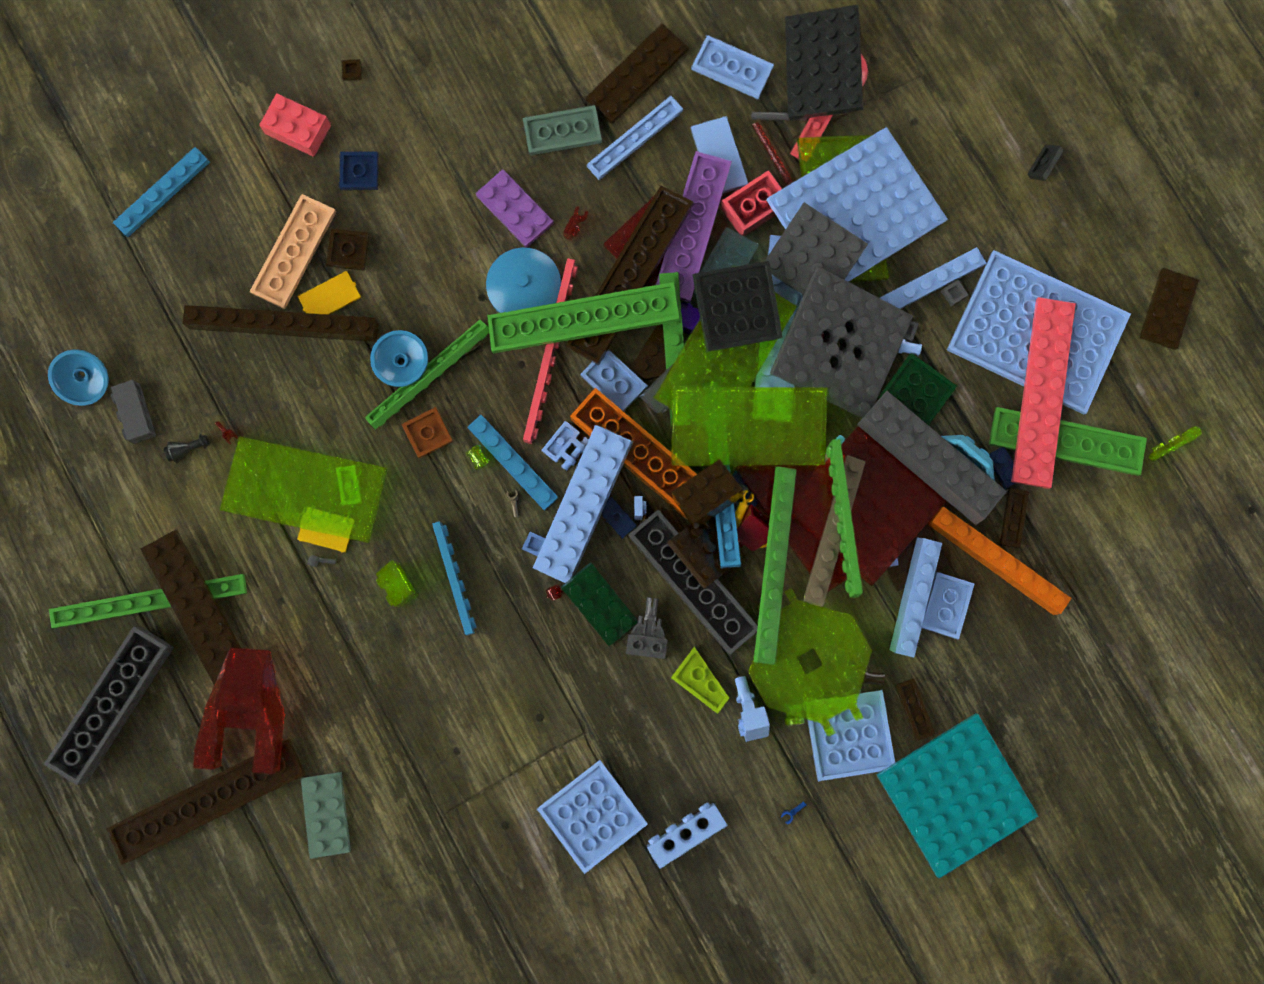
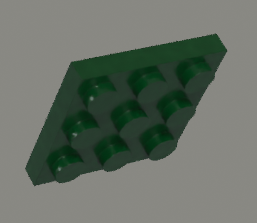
M910 353L877 399L879 400L888 391L929 426L957 385Z

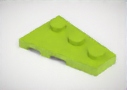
M693 647L671 678L718 714L729 697L696 648Z

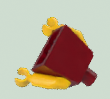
M744 490L743 497L741 498L743 501L739 502L735 511L739 549L745 545L751 551H755L758 548L767 547L770 519L752 504L747 505L748 502L754 500V494L751 493L750 497L746 499L747 490Z

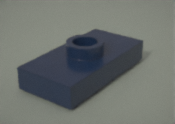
M612 497L607 500L601 515L623 539L637 525Z

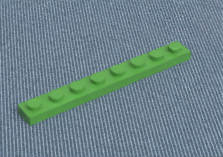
M678 272L659 274L660 284L675 283L680 321L663 324L666 370L684 353ZM687 385L682 389L684 393L678 399L673 398L669 402L671 404L669 407L671 426L690 425Z
M478 320L428 363L424 374L418 381L397 389L370 412L365 419L375 430L384 425L387 419L393 414L398 413L401 407L407 402L412 401L415 395L421 390L426 389L435 378L441 376L449 366L455 364L462 355L469 352L480 340H483L489 333V327L481 320Z
M836 439L832 440L827 446L826 454L827 458H830L831 463L829 474L830 477H833L832 494L836 498L834 510L835 514L839 517L837 531L838 534H841L840 551L844 554L842 566L844 573L847 575L845 588L849 592L850 598L859 597L863 592L841 441Z

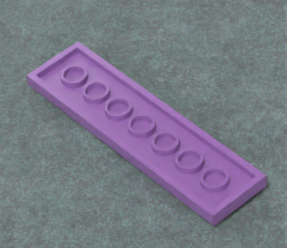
M698 151L695 152L683 192V197L693 201L694 205L667 249L659 274L678 272L680 300L691 302L695 288L692 274L699 273L732 162ZM659 276L656 285H660Z

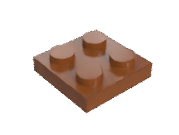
M436 407L401 424L419 459L453 442Z

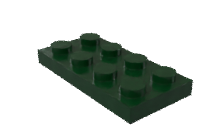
M591 562L561 586V589L608 646H611L638 623L636 617Z

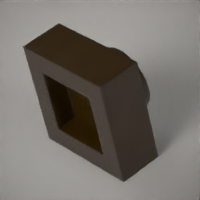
M360 59L342 60L343 81L362 80V63Z

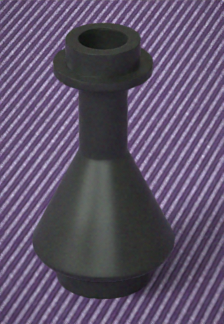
M199 434V439L189 443L169 441L167 446L164 447L165 456L169 462L174 461L178 463L190 450L200 446L206 449L210 445L209 439L206 435Z

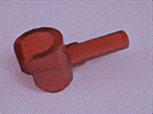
M219 421L215 423L222 431V437L228 444H231L229 441L231 437L238 439L231 429H226Z

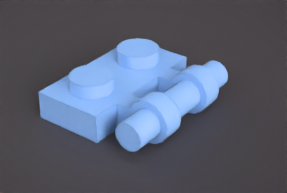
M565 421L541 451L556 463L562 457L565 462L561 467L567 471L571 465H575L576 459L584 452L589 439L584 437L581 442L578 441L576 438L580 435V432ZM573 444L576 448L568 455L566 451Z

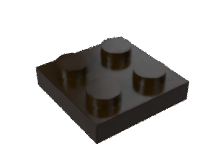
M331 228L326 265L328 267L365 271L370 234L368 232Z

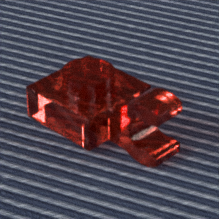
M578 206L575 208L574 215L571 216L563 231L564 238L569 241L579 233V223L588 218V211H585V214L582 216L578 215L580 211Z

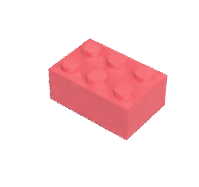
M276 93L259 126L266 135L315 157L331 124L325 115Z
M768 170L722 200L721 210L742 238L776 216L766 200L782 188Z

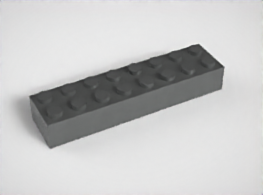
M888 391L882 395L857 424L975 525L987 517L1007 492Z
M657 510L634 529L628 537L727 654L731 655L757 632L758 626L718 579L705 589L701 586L667 542L679 533L662 513Z
M133 626L44 765L76 785L86 784L174 647L143 627Z

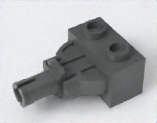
M647 597L644 623L642 624L643 616H639L638 623L634 626L631 634H628L626 654L665 659L667 639H665L664 630L661 627L662 619L658 618L657 626L655 625L659 599L654 598L653 607H651L652 598Z

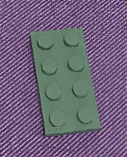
M595 105L523 118L529 155L602 143Z
M342 772L301 778L310 859L351 852Z

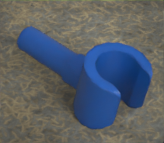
M802 802L790 811L785 810L782 812L781 817L785 814L791 816L785 822L786 824L791 823L793 816L806 806L805 802Z

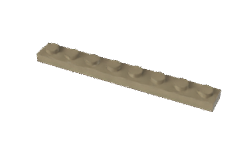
M847 455L844 461L850 510H852L866 461ZM835 496L803 601L820 607L824 605L840 551V542L842 541L841 534H838L837 531L839 517L835 514L834 510Z

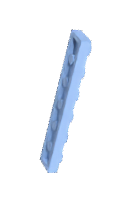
M670 96L587 164L588 169L598 180L602 179L683 112V108Z
M975 248L880 297V299L901 309L984 266L986 262L979 249Z

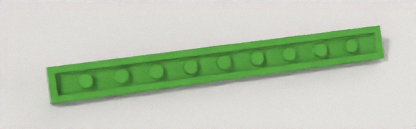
M784 467L775 468L754 662L774 665L796 478L795 469Z
M245 574L205 581L214 599L247 594ZM157 589L49 609L51 628L55 629L171 608V605L163 590Z

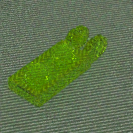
M1194 426L1189 428L1186 432L1182 433L1181 437L1179 434L1168 440L1170 443L1165 446L1163 443L1152 448L1154 452L1148 455L1151 461H1155L1192 442L1201 435L1200 427Z

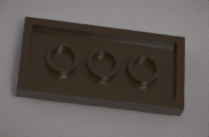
M1162 268L1139 338L1173 350L1178 349L1199 280Z

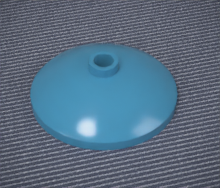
M402 330L392 331L380 337L374 344L370 356L371 367L375 375L383 383L393 387H405L418 381L424 374L428 365L427 349L421 339L413 333ZM404 359V364H398L399 360Z
M73 349L60 353L52 360L48 369V380L54 393L65 402L73 405L93 404L105 394L108 388L109 377L104 364L95 355L84 350ZM80 371L84 372L85 376H81Z

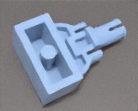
M746 677L736 678L735 683L738 690L736 701L741 703L743 709L741 719H738L740 736H744L746 742L768 737L770 725L765 707L755 709L753 703L755 696L749 690Z

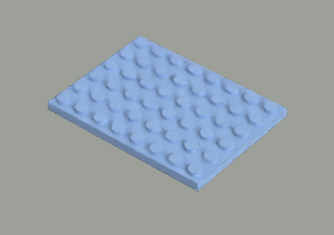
M887 127L771 195L766 200L785 230L805 202L868 243L844 279L848 282L948 220Z
M993 250L948 345L947 351L1024 386L1036 299L1041 297L1076 303L1062 405L1083 415L1086 414L1131 313Z

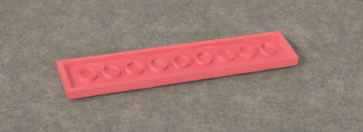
M1041 297L1036 299L1011 479L1013 483L1048 489L1052 487L1076 303Z

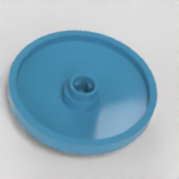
M516 248L500 255L491 265L486 279V290L489 300L499 313L557 303L561 286L560 273L555 263L543 252L532 248Z

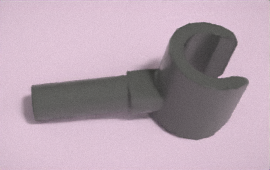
M312 555L309 557L307 564L313 567H317L319 562L336 564V559L320 558Z

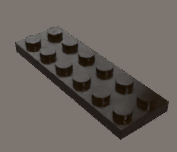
M662 23L586 96V101L592 106L595 105L596 110L613 124L688 51V46Z

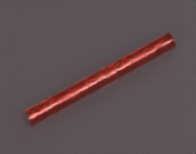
M756 122L752 127L786 185L792 184L793 180L761 125L759 122Z

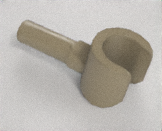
M515 489L516 495L509 497V491H507L506 495L511 502L514 517H519L517 510L518 492Z

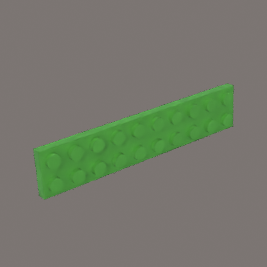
M674 282L487 315L491 351L493 354L680 321Z

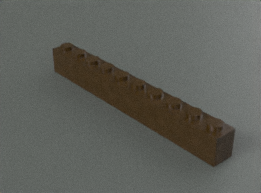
M184 305L182 323L191 330L377 342L379 326L377 320L372 317Z

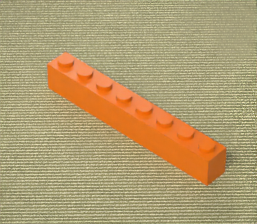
M945 507L937 509L928 522L931 528L1052 615L1061 614L1072 599Z

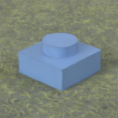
M529 532L522 550L538 557L545 538Z

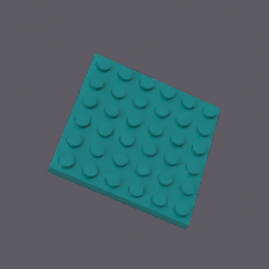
M977 713L876 774L937 878L943 877L1038 817V814Z

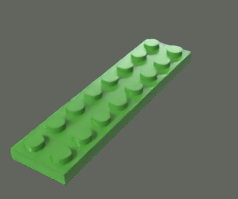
M1000 407L995 408L989 445L1016 450L1021 412ZM1060 420L1055 459L1139 476L1142 472L1147 438Z

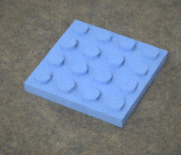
M883 690L804 702L818 781L880 772L895 763Z
M601 760L597 761L537 808L584 874L648 825Z

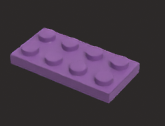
M501 170L476 193L480 201L526 248L554 224L553 220L504 170Z

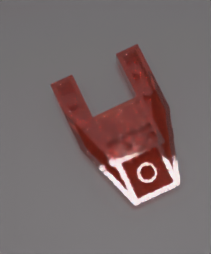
M233 647L229 649L204 709L195 745L193 768L213 770L221 767L224 728L256 730L253 773L274 774L280 771L285 710L282 707L281 693L277 686L276 672L270 650Z

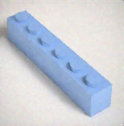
M924 538L916 539L889 649L894 653L915 657L942 547L940 542Z

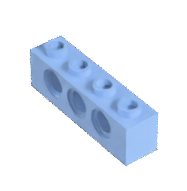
M705 803L698 808L700 811L695 815L692 813L682 818L683 822L677 826L673 824L665 829L666 833L659 837L657 834L648 840L647 849L659 868L667 865L727 826L714 803ZM700 818H706L708 824L706 827L700 828L697 826V821ZM687 828L691 830V836L684 839L680 836V832ZM671 839L674 841L675 844L672 849L664 848L663 844L666 840Z

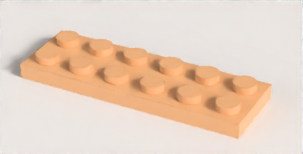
M301 194L255 280L250 293L285 309L334 218L336 210Z

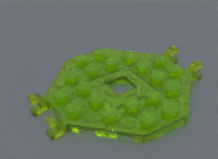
M790 588L784 591L791 604L781 609L775 665L754 662L753 657L748 672L768 708L820 723L827 736L830 737L836 733L829 722L835 716L850 709L856 721L864 718L857 706L872 649L851 614L798 600L794 590ZM814 649L823 665L806 674L797 657Z

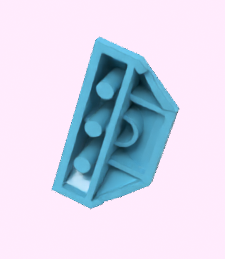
M964 435L941 436L995 481L993 460L989 457L990 455L982 448L979 449L974 445L973 439Z

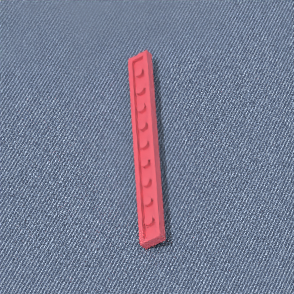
M567 258L557 303L567 301L568 295H572L574 285L571 282L572 278H576L578 267L575 266V260ZM560 342L546 344L523 437L524 443L532 444L533 439H537L538 429L536 425L537 421L542 419L543 410L540 409L542 403L546 402L547 392H545V388L551 382L552 374H549L550 368L555 365L556 356H554V351L559 348Z

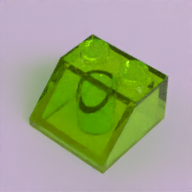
M392 560L376 573L378 577L376 582L388 594L385 597L390 606L394 605V607L399 608L418 597L400 563Z

